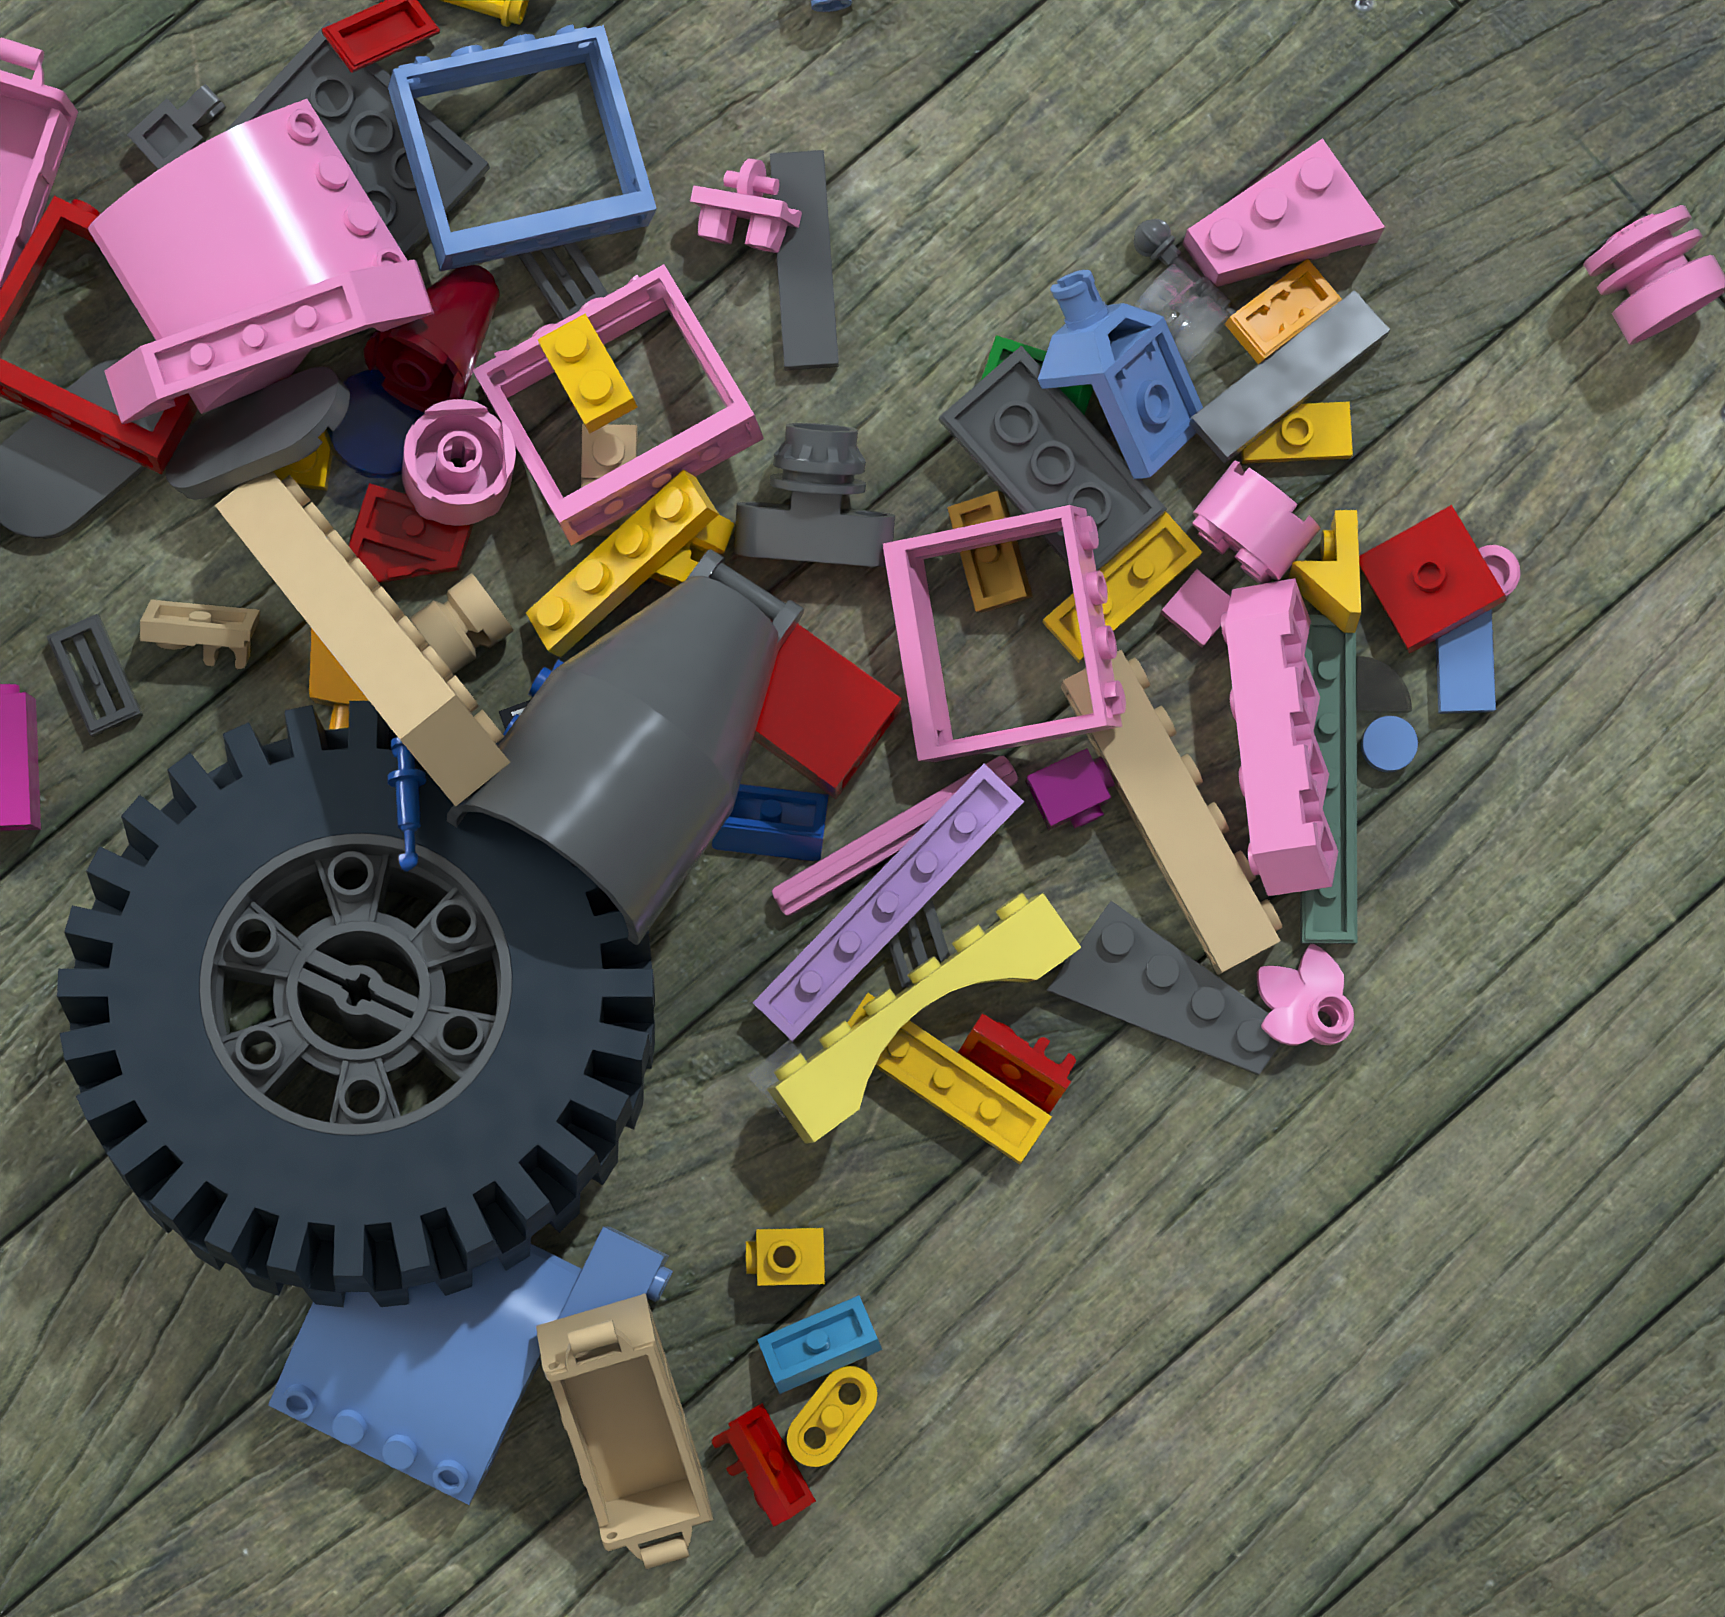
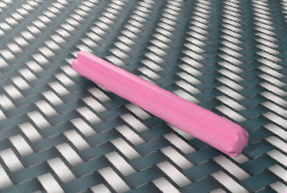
M1004 755L998 756L986 763L1009 788L1018 782L1015 769ZM979 768L775 886L772 894L781 911L786 916H791L897 854Z

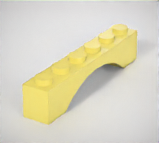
M1023 893L1018 894L995 911L1001 920L990 928L983 931L979 924L972 927L951 943L956 949L954 954L941 963L937 961L935 956L931 957L907 975L912 982L907 988L896 996L890 988L882 992L863 1006V1009L868 1014L867 1017L851 1028L846 1020L841 1022L818 1039L824 1047L807 1060L799 1053L773 1072L778 1081L768 1087L767 1090L805 1144L816 1142L860 1110L867 1081L880 1054L898 1030L923 1007L951 991L973 984L997 981L1027 983L1038 980L1081 948L1043 893L1028 900Z

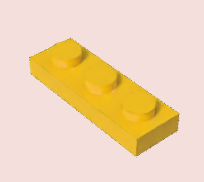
M1167 512L1100 569L1104 575L1108 591L1107 603L1102 604L1105 625H1109L1113 632L1203 553ZM1073 593L1047 615L1042 623L1079 663L1084 659V652Z

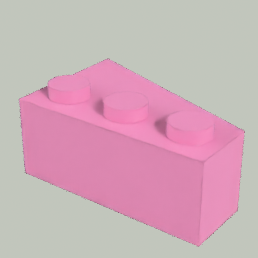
M1322 138L1187 229L1183 246L1204 276H1207L1216 287L1277 271L1280 267L1305 261L1307 258L1316 260L1327 257L1330 253L1358 245L1362 247L1377 243L1385 226Z

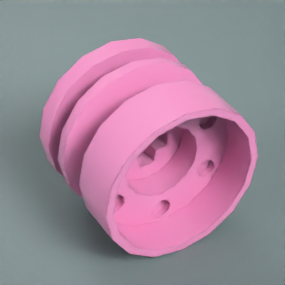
M1684 205L1671 208L1663 213L1647 215L1626 226L1611 236L1583 264L1590 276H1597L1615 268L1616 272L1602 281L1597 287L1601 295L1612 294L1625 288L1630 294V297L1624 300L1612 313L1629 345L1644 341L1699 311L1725 293V274L1714 255L1703 256L1688 262L1684 255L1703 237L1699 229L1690 230L1676 237L1672 235L1692 218Z

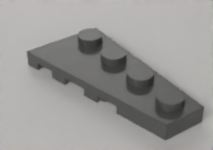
M1112 901L1109 902L1079 944L1081 948L1071 955L1046 990L1049 993L1069 999L1107 1016L1117 1018L1142 1028V1030L1170 1039L1256 1075L1261 1073L1281 1045L1261 1027L1263 1020L1269 1014Z

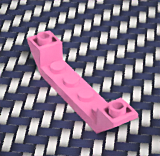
M416 260L345 272L142 345L104 372L121 423L127 424L176 406L173 399L175 397L371 327L384 332L434 314Z

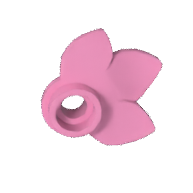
M1310 944L1301 958L1298 970L1280 966H1262L1258 969L1257 986L1259 994L1265 1004L1272 1009L1263 1020L1261 1027L1274 1040L1291 1046H1297L1309 1040H1313L1321 1045H1335L1343 1041L1351 1033L1354 1025V1011L1349 1000L1342 995L1344 974L1339 965L1322 948L1315 944ZM1318 1011H1323L1330 1016L1332 1020L1331 1027L1325 1026L1320 1021Z

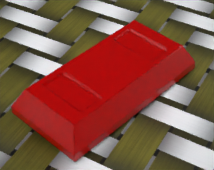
M385 0L324 27L321 32L348 70L353 73L439 34L440 29L418 0Z

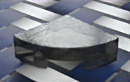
M1356 656V713H1410L1412 711L1411 698L1401 677L1391 667L1379 660L1365 656Z

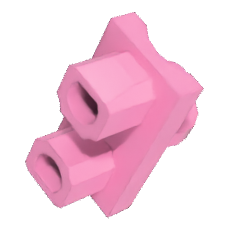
M748 158L743 163L740 172L726 171L724 186L737 188V193L693 186L690 202L701 207L698 236L705 240L731 244L737 217L750 219L745 245L762 251L778 253L787 226L799 228L801 211L788 208L787 203L784 201L762 197L763 193L776 195L780 186L778 179L766 177V168L762 160Z

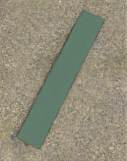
M1309 615L1311 624L1304 655L1320 696L1314 735L1329 772L1323 811L1336 843L1338 856L1332 887L1300 891V944H1357L1356 632H1342L1324 615Z

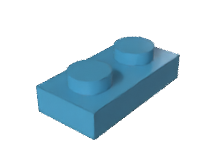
M860 1295L757 1339L779 1394L882 1350Z

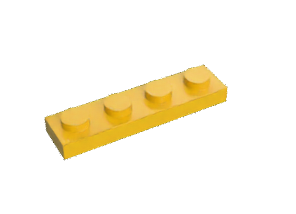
M684 469L680 471L525 612L550 653L561 658L719 515L694 475Z
M870 993L866 994L847 1022L850 1028L868 1016L863 1006L875 998ZM910 1020L898 1030L880 1054L875 1065L876 1068L1019 1165L1052 1118V1116Z

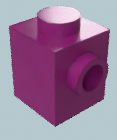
M1088 748L1028 775L1025 780L1048 831L1068 821H1071L1074 829H1077L1104 816L1101 806L1107 804L1111 799L1107 789L1115 786L1103 758L1099 756L1092 759Z

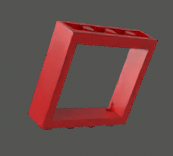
M53 197L0 290V342L64 230L66 229L97 244L88 230L90 224L100 215V212L93 206L78 199H73L69 203L59 197ZM0 358V397L161 475L198 410L189 393L175 397L173 399L176 406L164 410L154 430L151 432L133 422L122 424L119 415Z

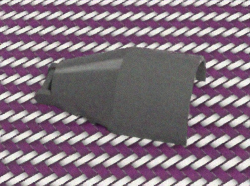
M709 549L684 582L554 669L497 745L510 763L457 806L453 805L447 813V822L456 828L468 812H481L508 822L547 844L577 866L608 895L624 916L629 932L628 940L636 945L640 943L733 812L778 651L804 613V608L792 600L784 603L724 564L725 558L712 549Z

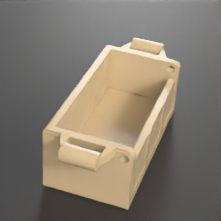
M646 1294L537 1325L536 1330L543 1371L546 1379L551 1383L564 1429L567 1430L579 1465L583 1484L587 1488L598 1520L601 1540L605 1550L611 1551L627 1546L637 1558L644 1562L646 1569L689 1557L688 1546L691 1540L692 1526L714 1519L704 1472ZM682 1532L681 1536L660 1541L644 1547L639 1546V1544L644 1542H648L674 1533Z

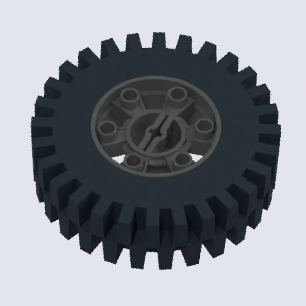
M349 701V728L325 730L313 705L285 710L288 738L262 746L249 722L223 733L227 756L225 764L206 773L194 756L189 753L167 769L174 797L169 803L159 810L139 795L121 815L129 842L123 854L119 856L102 847L98 848L86 870L96 900L92 909L72 905L64 931L76 959L74 969H58L57 998L70 1023V1031L59 1033L64 1060L79 1086L81 1094L76 1095V1098L85 1118L125 1184L129 1185L148 1214L167 1233L174 1230L184 1239L196 1257L218 1271L227 1263L238 1268L251 1286L259 1290L280 1296L284 1284L303 1288L316 1305L343 1308L346 1292H369L380 1307L409 1304V1287L436 1282L444 1295L447 1296L472 1287V1269L498 1257L506 1271L530 1256L531 1236L548 1223L560 1233L580 1214V1192L591 1179L603 1185L618 1163V1139L624 1127L634 1130L644 1104L646 1069H652L655 1047V989L649 930L638 945L629 941V932L624 916L608 895L577 866L544 842L518 827L481 812H468L457 828L448 823L447 813L454 804L416 758L415 769L426 773V783L419 786L421 827L415 832V851L418 854V863L413 869L404 871L399 864V855L405 854V837L401 829L398 828L396 787L388 785L387 777L390 772L398 770V761L391 749V740L398 736L388 726L370 701ZM387 892L417 897L436 905L416 929L398 918L383 914ZM325 898L328 899L333 915L315 923L298 938L281 925L283 921L301 909ZM452 917L457 918L468 928L464 935L457 938L446 937L439 930L441 925ZM270 935L269 944L263 950L254 952L262 941ZM364 960L381 961L391 964L404 971L414 980L419 987V998L383 982L381 976L368 966H349L347 964ZM488 961L492 962L498 985L496 1016L445 1007L446 985L444 976ZM238 981L274 987L273 1003L276 1018L230 1034L231 1007ZM308 1010L342 1025L347 1034L357 1041H376L381 1045L367 1049H346L330 1044L316 1035L308 1026ZM460 1027L472 1029L477 1034V1038L470 1047L456 1050L445 1043L447 1036L454 1029ZM263 1042H269L276 1046L274 1056L264 1064H252L246 1060V1054L251 1046ZM424 1056L456 1082L437 1099L403 1116H400L389 1083L411 1071L420 1063ZM307 1064L338 1081L329 1122L302 1116L273 1102ZM369 1090L379 1095L378 1105L369 1113L358 1114L348 1108L351 1098L360 1091Z

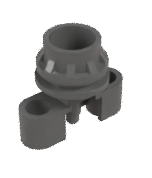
M786 424L785 441L774 453L773 465L783 469V473L770 475V485L780 489L791 490V504L738 502L736 505L733 553L759 558L860 566H886L883 544L893 542L895 515L878 511L841 508L842 494H860L866 491V482L854 479L855 474L865 472L866 461L857 447L858 430L830 424Z

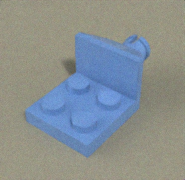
M1079 270L1060 278L1057 281L1058 284H1053L1050 288L1065 317V324L1052 335L1038 377L1039 384L1042 389L1091 384L1133 479L1150 478L1196 434V431L1189 425L1191 417L1203 408L1164 316L1125 303L1106 305L1099 295L1094 283L1095 279L1090 270Z

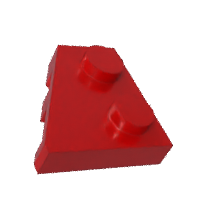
M369 483L349 547L378 583L456 571L460 568L474 524L453 526L434 520H427L419 515L407 494Z

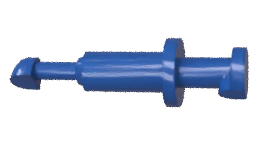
M396 737L391 740V749L394 757L397 758L398 770L390 772L387 777L388 785L396 787L398 828L401 829L405 837V854L399 855V864L404 871H409L418 863V854L415 851V832L421 827L419 786L426 783V773L415 769L414 756L402 741Z

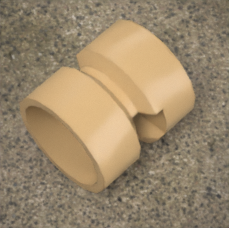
M472 573L447 591L448 601L444 604L432 601L410 617L412 623L449 667L453 675L476 659V648L481 645L490 649L514 631Z

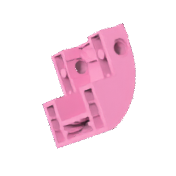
M308 99L242 123L184 153L130 189L102 212L88 227L95 242L156 340L348 271L408 261ZM311 349L189 392V395L200 413L203 414L290 377Z

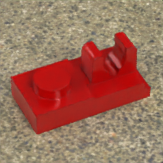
M983 1013L957 1052L1047 1114H1050L1071 1083L1067 1077L1076 1062L1075 1056L1068 1053L1061 1064H1056L1044 1055L1050 1040L1041 1037L1032 1048L1027 1041L1017 1036L1009 1026L1001 1022H995Z
M763 1403L729 1422L730 1428L713 1437L712 1444L714 1448L721 1447L726 1443L732 1445L738 1460L728 1466L726 1470L731 1476L746 1471L748 1474L747 1479L754 1490L755 1500L759 1507L766 1512L773 1527L792 1518L816 1502Z

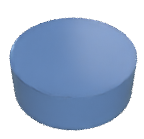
M1384 716L1376 719L1366 728L1361 738V752L1364 759L1371 767L1381 772L1401 770L1412 761L1418 748L1417 735L1413 727L1404 719L1396 716Z

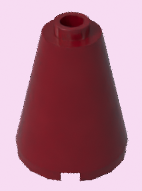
M473 264L451 269L426 290L434 314L384 332L376 330L363 349L365 364L370 372L376 365L385 377L381 386L405 405L425 413L427 409L439 402L464 398L500 297V292L493 275L482 266Z

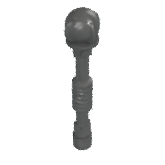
M1152 219L1139 224L1134 234V246L1140 255L1150 257L1152 261L1160 259L1167 267L1171 266L1192 287L1191 292L1216 317L1222 316L1227 321L1230 316L1236 313L1231 307V300L1207 276L1201 277L1180 256L1182 252L1173 244L1176 238L1173 235L1171 236L1170 227L1165 221Z

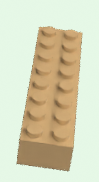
M272 471L238 486L218 502L215 507L451 802L457 806L506 767L510 761L496 745L497 742L504 738V735L483 709L473 717L471 713L479 707L477 701L460 680L453 675L441 657L428 644L408 617L403 614L402 610L385 589L379 585L378 581L361 560L356 557L355 553L338 532L333 529L314 503L311 502L305 508H302L311 500L291 475L280 481Z

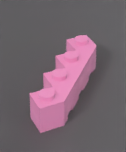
M1295 578L1232 589L1228 610L1221 616V629L1228 646L1232 680L1230 706L1237 723L1241 757L1239 784L1246 800L1250 835L1248 861L1252 873L1255 876L1260 875L1268 896L1332 887L1338 856V849L1323 811L1329 772L1314 735L1320 696L1304 655L1311 620Z

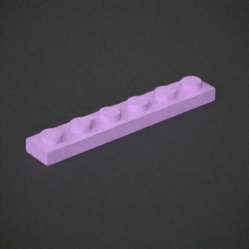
M983 764L759 995L753 1004L793 1041L1024 801L986 764Z

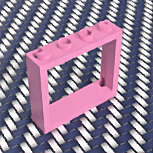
M664 264L640 278L638 275L634 276L627 285L604 298L598 297L588 301L578 312L557 324H548L539 328L528 340L509 350L494 353L495 358L473 370L498 419L501 422L503 420L510 429L518 454L571 546L642 507L683 469L696 477L764 439L753 411ZM668 310L726 408L563 498L507 400L510 396L554 373L537 339L586 313L600 340L605 345Z
M1067 505L883 544L918 761L939 762L1122 727L1120 714L1126 710V699L1120 681H1115L1111 659L1116 658L1117 645L1112 628L1109 625H1105L1102 604L1107 603L1108 591L1103 573L1100 570L1096 571L1093 549L1098 548V531L1093 517L1087 516L1086 509ZM1063 531L1094 713L953 740L924 559Z

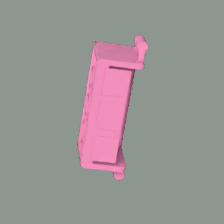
M2 37L0 38V60L34 70L35 72L32 80L0 70V290L42 218L78 114L77 109L64 91L44 85V71L42 68L44 51Z

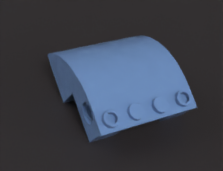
M531 1244L530 1256L506 1271L498 1257L472 1269V1287L447 1296L444 1295L436 1282L409 1287V1304L380 1307L369 1292H346L344 1308L316 1305L313 1302L294 1342L268 1406L470 1505L494 1462L526 1388L542 1363L536 1326L559 1318L582 1269Z

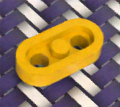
M844 1366L828 1375L789 1426L787 1445L790 1453L798 1462L810 1467H820L830 1463L837 1457L876 1405L877 1387L872 1376L864 1369L856 1366ZM853 1383L859 1387L861 1395L856 1403L845 1404L840 1400L838 1393L842 1385ZM811 1427L821 1428L826 1435L825 1443L819 1448H811L805 1443L804 1434Z

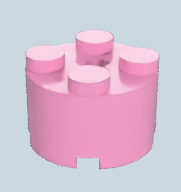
M464 399L446 400L434 404L427 409L425 414L411 426L406 435L402 462L404 489L419 515L427 520H434L442 524L462 526L477 523L496 514L508 495L516 457L512 433L503 420L501 422L496 416L488 412L487 407L475 401ZM460 458L463 467H455L451 459Z
M1234 461L1193 512L1196 519L1192 525L1200 531L1197 535L1222 555L1228 548L1232 549L1237 553L1235 558L1242 563L1240 568L1259 584L1269 583L1272 579L1279 581L1320 530L1319 525L1310 515L1303 522L1292 513L1298 504L1251 468H1248L1244 473L1238 461Z

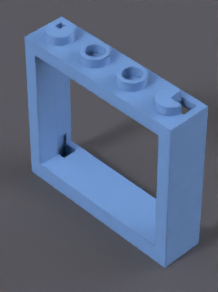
M572 24L559 29L554 36L535 39V36L532 34L519 35L508 39L501 47L483 50L480 45L466 46L454 51L451 57L430 61V58L427 56H419L415 58L414 63L398 66L399 68L393 69L388 90L440 272L649 226L657 208L604 25L574 29ZM585 62L623 195L451 232L413 98Z

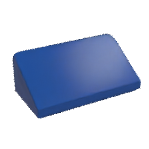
M740 784L733 812L713 838L712 847L724 851L819 861L822 854L829 795Z

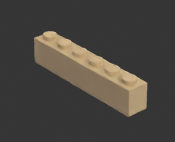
M1119 650L1117 651L1116 658L1111 659L1114 679L1115 681H1120L1126 699V710L1120 714L1122 727L1087 733L1086 735L1098 757L1101 756L1105 761L1119 796L1216 974L1220 975L1279 943L1281 940L1276 931L1283 928L1270 901L1265 899L1259 902L1249 884L1256 880V876L1252 873L1249 862L1243 852L1240 850L1233 854L1223 834L1230 830L1219 807L1215 802L1206 805L1196 786L1203 783V779L1189 754L1180 757L1170 738L1176 735L1177 732L1169 715L1162 705L1154 709L1145 694L1144 689L1150 687V682L1141 664L1135 657L1127 661L1123 651ZM1085 668L1063 680L1061 684V689L1076 716L1094 713L1087 670Z

